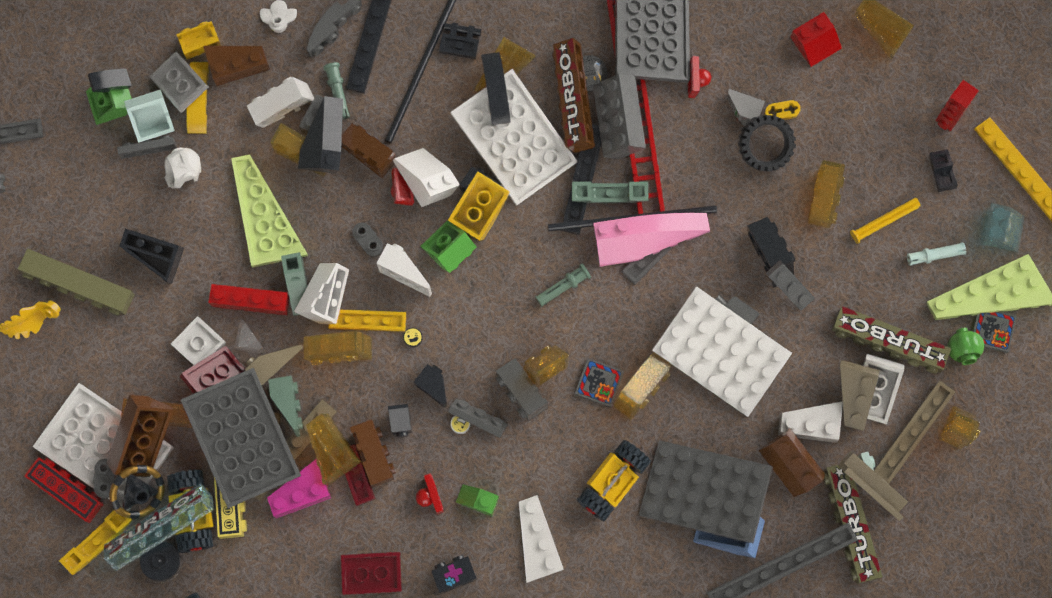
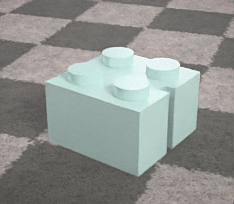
M161 90L124 101L138 143L175 131Z

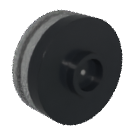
M157 541L151 543L143 550L140 557V567L149 580L156 583H166L174 579L179 573L181 557L172 544Z

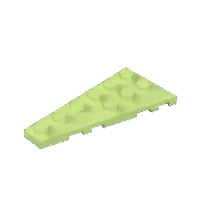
M245 155L231 158L252 268L282 262L281 256L300 252L302 257L308 256L252 157Z
M1027 254L929 300L926 304L935 320H942L965 315L973 316L981 313L1005 312L1021 308H1037L1045 305L1052 306V293L1031 257Z

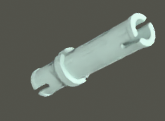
M962 242L930 250L925 248L920 252L908 253L907 257L909 258H907L910 266L923 262L928 264L933 260L965 255L966 251L963 250H966V247Z

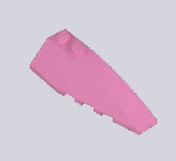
M707 213L656 214L594 223L600 267L639 261L652 253L654 255L662 249L676 246L682 241H688L710 232Z

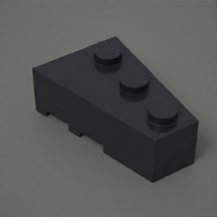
M765 217L747 225L748 236L758 256L761 257L766 265L764 266L765 271H769L777 262L781 261L794 275V262L796 261L792 251L787 250L786 241L783 236H779L775 222L771 223L770 219ZM772 281L773 287H776L777 285Z
M126 228L119 247L160 276L164 281L172 284L184 247Z

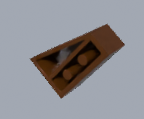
M372 419L350 427L370 485L375 487L394 480L393 474H396L393 463H388L386 456H389L386 444H381L380 438L383 435L380 427H375Z

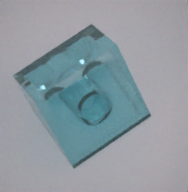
M991 203L986 211L980 244L1018 253L1025 216L1011 207Z

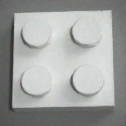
M198 316L171 343L193 365L220 350L226 344Z

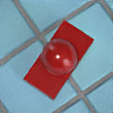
M692 56L690 59V81L687 83L688 98H695L700 92V87H705L711 82V73L706 69H699V56Z
M393 168L391 171L393 185L390 193L394 198V204L412 206L414 204V194L398 168Z
M432 474L424 475L428 488H421L417 491L415 496L417 504L422 507H428L433 503L437 515L444 513Z

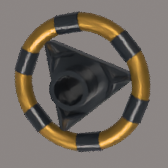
M147 465L129 467L118 474L113 481L109 494L110 503L113 509L125 518L138 519L153 512L161 503L165 492V483L162 475L153 467ZM133 473H149L154 477L158 489L139 479ZM127 477L123 505L121 507L117 499V491ZM156 494V497L145 509L127 511V509L136 504L146 503L151 496Z

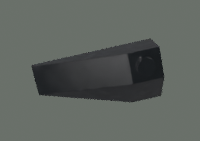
M324 96L299 150L298 169L333 174L339 171L342 141V98Z

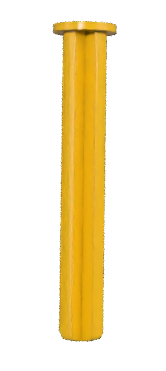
M913 198L855 231L851 230L850 234L854 241L859 244L861 239L918 209L920 202L917 198Z

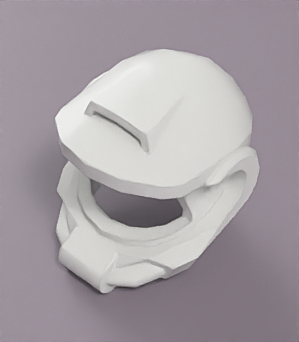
M180 147L174 149L165 158V180L168 187L181 188L185 181L192 179L194 182L198 181L199 174L201 173L200 157L195 151Z

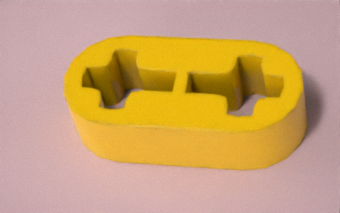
M794 100L773 103L766 107L765 115H772L769 112L771 109H774V111H781L776 114L777 117L783 120L793 119L799 115L800 105ZM790 105H792L793 108H796L793 114H791V111L784 110L789 109Z

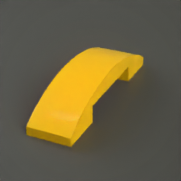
M190 62V67L207 85L209 78L208 62ZM207 89L187 107L188 134H206Z
M115 510L112 511L96 530L76 548L73 547L59 560L60 563L74 575L95 559L105 549L104 546L119 536L131 523L132 519L119 515Z

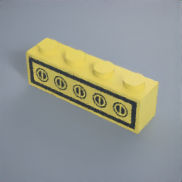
M214 478L218 537L220 539L244 537V532L247 531V522L243 520L242 513L246 512L245 501L228 508Z

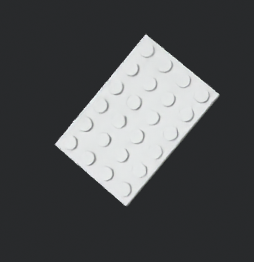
M511 69L504 74L511 123L492 125L487 88L481 90L450 113L501 185L510 191L509 197L517 206L576 164L577 160L570 150L566 148L561 137L516 73Z
M695 287L652 349L653 352L747 417L792 354L698 287Z
M78 383L33 447L94 488L95 465L101 459H108L123 412ZM164 440L154 465V469L157 471L174 449L172 445ZM104 465L101 468V471L105 472L107 470V465ZM153 476L138 478L149 484ZM127 477L117 491V499L121 507L123 505ZM102 485L101 491H105L107 485Z

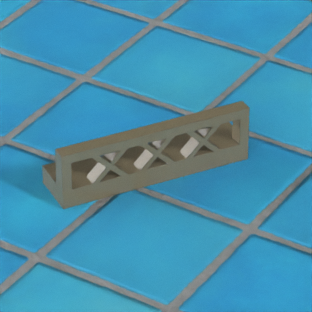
M850 451L838 466L900 521L903 516L899 511L908 501L856 454Z

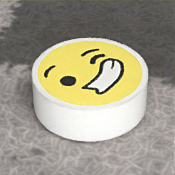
M454 416L451 420V428L457 434H464L469 430L470 423Z

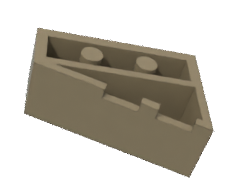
M841 360L844 424L847 427L864 431L879 377V370Z

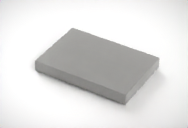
M177 52L149 76L181 113L208 88L206 83Z

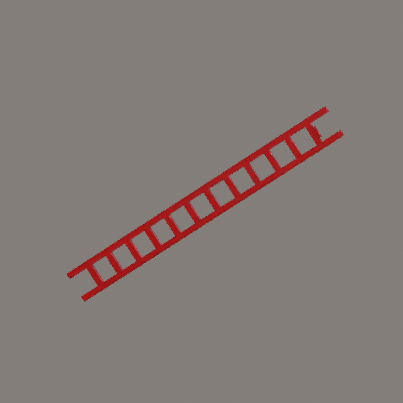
M606 0L615 56V17L612 6L615 5V0ZM640 79L637 91L642 92L643 103H639L640 109L644 108L646 121H642V126H647L648 138L645 139V144L650 145L651 156L635 158L634 153L629 155L633 182L655 180L657 192L648 193V199L658 198L659 211H665L645 79ZM652 162L654 174L638 176L636 164ZM636 202L638 214H642V202Z

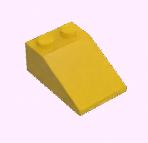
M477 172L448 221L479 241L484 240L510 191Z

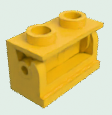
M212 21L202 22L197 27L192 29L186 28L176 34L186 59L205 53L203 46H221Z

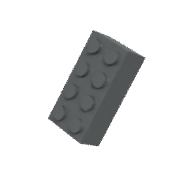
M619 73L594 85L603 157L622 159L645 149L635 76Z

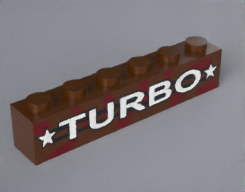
M570 38L553 44L554 51L552 56L556 65L554 72L558 80L557 92L560 96L559 109L563 118L561 125L565 133L564 145L572 152L577 153L595 147L582 48L578 41Z

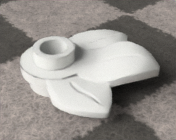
M283 0L274 1L270 9L260 10L261 20L269 24L270 28L276 33L285 31L288 23L294 21L297 16V10L287 9V5Z

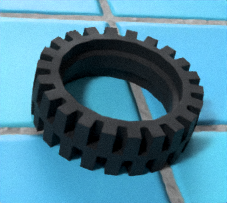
M760 115L752 118L751 121L746 123L745 127H742V132L738 137L740 139L738 142L739 153L749 166L760 171H775L780 167H784L785 163L791 160L790 157L794 155L793 149L796 148V144H794L796 137L793 135V129L790 128V125L785 120L773 115ZM762 125L777 127L782 132L784 138V148L781 154L769 162L756 159L749 147L752 133Z

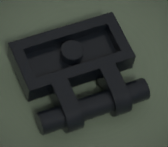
M455 22L452 24L445 23L444 30L451 32L450 34H442L439 53L476 59L479 39H473V35L481 37L482 29L475 28L472 25H469V27L461 26ZM457 33L467 34V37L456 36V34H457Z

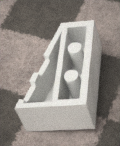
M289 77L283 80V84L278 87L270 88L262 97L254 98L251 101L252 103L247 105V108L255 124L260 127H266L285 118L284 115L293 109L297 112L301 110L300 106L308 102L312 103L314 96L308 84L294 77Z
M320 263L294 312L319 324H337L349 269L337 263Z
M843 401L782 413L778 435L790 428L797 438L837 443L840 437Z

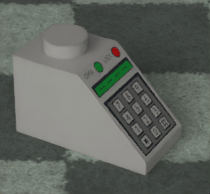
M729 89L727 94V100L742 125L746 126V123L751 121L752 118L760 116L765 101Z

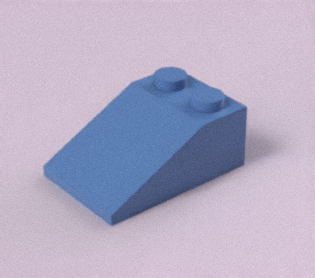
M760 517L753 544L696 530L693 542L736 555L755 558L765 520Z

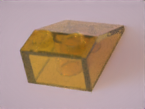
M549 345L540 351L541 354L536 358L532 356L524 362L526 365L523 366V369L536 387H539L568 367L569 355L558 346L550 347Z

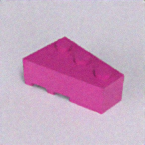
M317 459L300 471V477L286 482L267 497L272 514L276 519L331 499Z

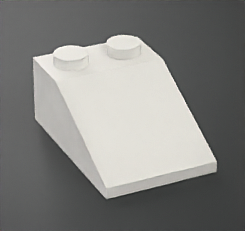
M424 148L393 159V162L421 207L451 196L460 185L451 170Z
M387 243L377 261L379 272L430 297L432 294L430 285L403 251V248L397 244L390 245Z
M866 354L863 366L879 370V377L867 419L887 424L904 372V365Z

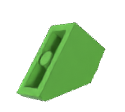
M463 484L456 503L493 516L499 496Z

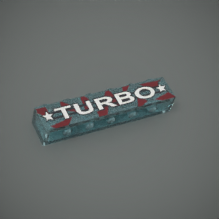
M202 484L197 485L104 545V560L115 571H118L214 510L213 496Z

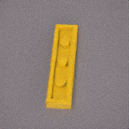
M340 310L337 324H329L328 328L405 332L406 312Z

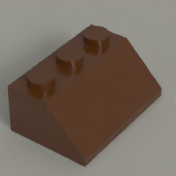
M790 428L758 450L767 463L773 467L774 472L793 497L808 492L824 480L825 473Z

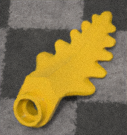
M38 301L32 307L22 308L19 311L20 316H11L12 321L6 320L4 323H1L0 332L4 335L8 334L9 338H12L14 335L16 339H20V334L24 338H28L30 331L36 334L40 330L45 318H57L61 309L53 301H48L47 303Z

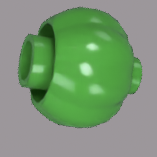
M967 328L956 330V334L950 338L947 347L951 348L949 356L953 360L961 362L962 365H970L977 362V359L980 358L984 351L983 338L976 332L968 331Z

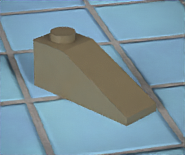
M292 346L257 356L255 359L252 356L244 363L246 367L242 370L245 372L254 368L261 385H263L295 356L303 346Z

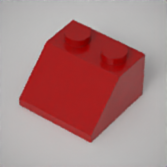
M825 12L794 29L790 37L810 67L842 49L835 27Z

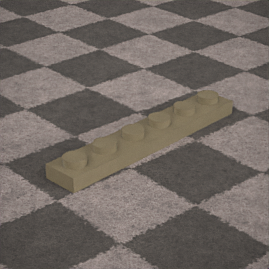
M939 381L874 469L888 484L955 394V391L943 382Z
M321 400L302 422L303 429H300V436L296 437L293 432L286 440L295 461L337 414V411L324 400ZM269 491L255 497L261 501Z

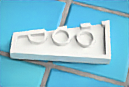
M538 496L519 501L526 583L564 569Z

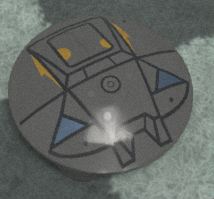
M586 55L583 56L587 91H593L594 85L607 79L608 72L605 63L600 58Z

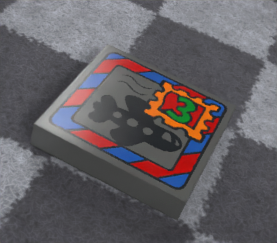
M1001 311L977 314L973 332H976L983 338L984 347L1008 353L1017 316Z
M588 358L575 395L611 408L624 371Z

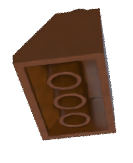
M129 395L106 462L114 475H118L125 469L135 465H147L154 468L174 410L172 407L148 396ZM133 473L137 477H151L149 473Z

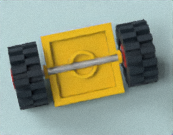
M623 440L616 448L615 454L610 452L587 482L596 492L586 487L577 498V502L603 522L612 513L613 507L616 508L639 478L629 467L642 474L651 462L644 452H641L639 448H636L635 445L626 440Z
M188 470L168 475L169 492L180 493L169 496V503L172 502L170 506H173L178 500L183 498L182 496L193 489L198 491V495L202 496L194 502L187 504L196 497L194 496L172 515L174 535H177L178 553H188L214 547L212 531L203 530L214 527L208 488H203L205 487L203 472L201 470Z

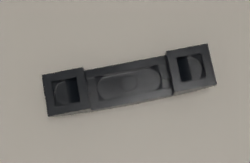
M500 52L482 54L481 60L485 75L492 125L511 123Z

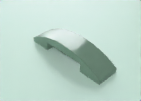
M572 182V201L584 203L648 201V182Z

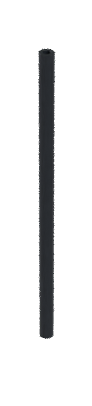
M448 0L386 136L385 141L393 142L456 0Z
M717 206L553 223L547 226L548 232L594 227V223L636 216L670 213L711 214L717 213Z

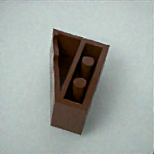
M203 46L216 86L270 70L262 46Z
M351 123L342 134L341 147L379 177L383 178L394 166L393 159L396 158L394 151L382 144L374 136H370L360 125L356 126Z

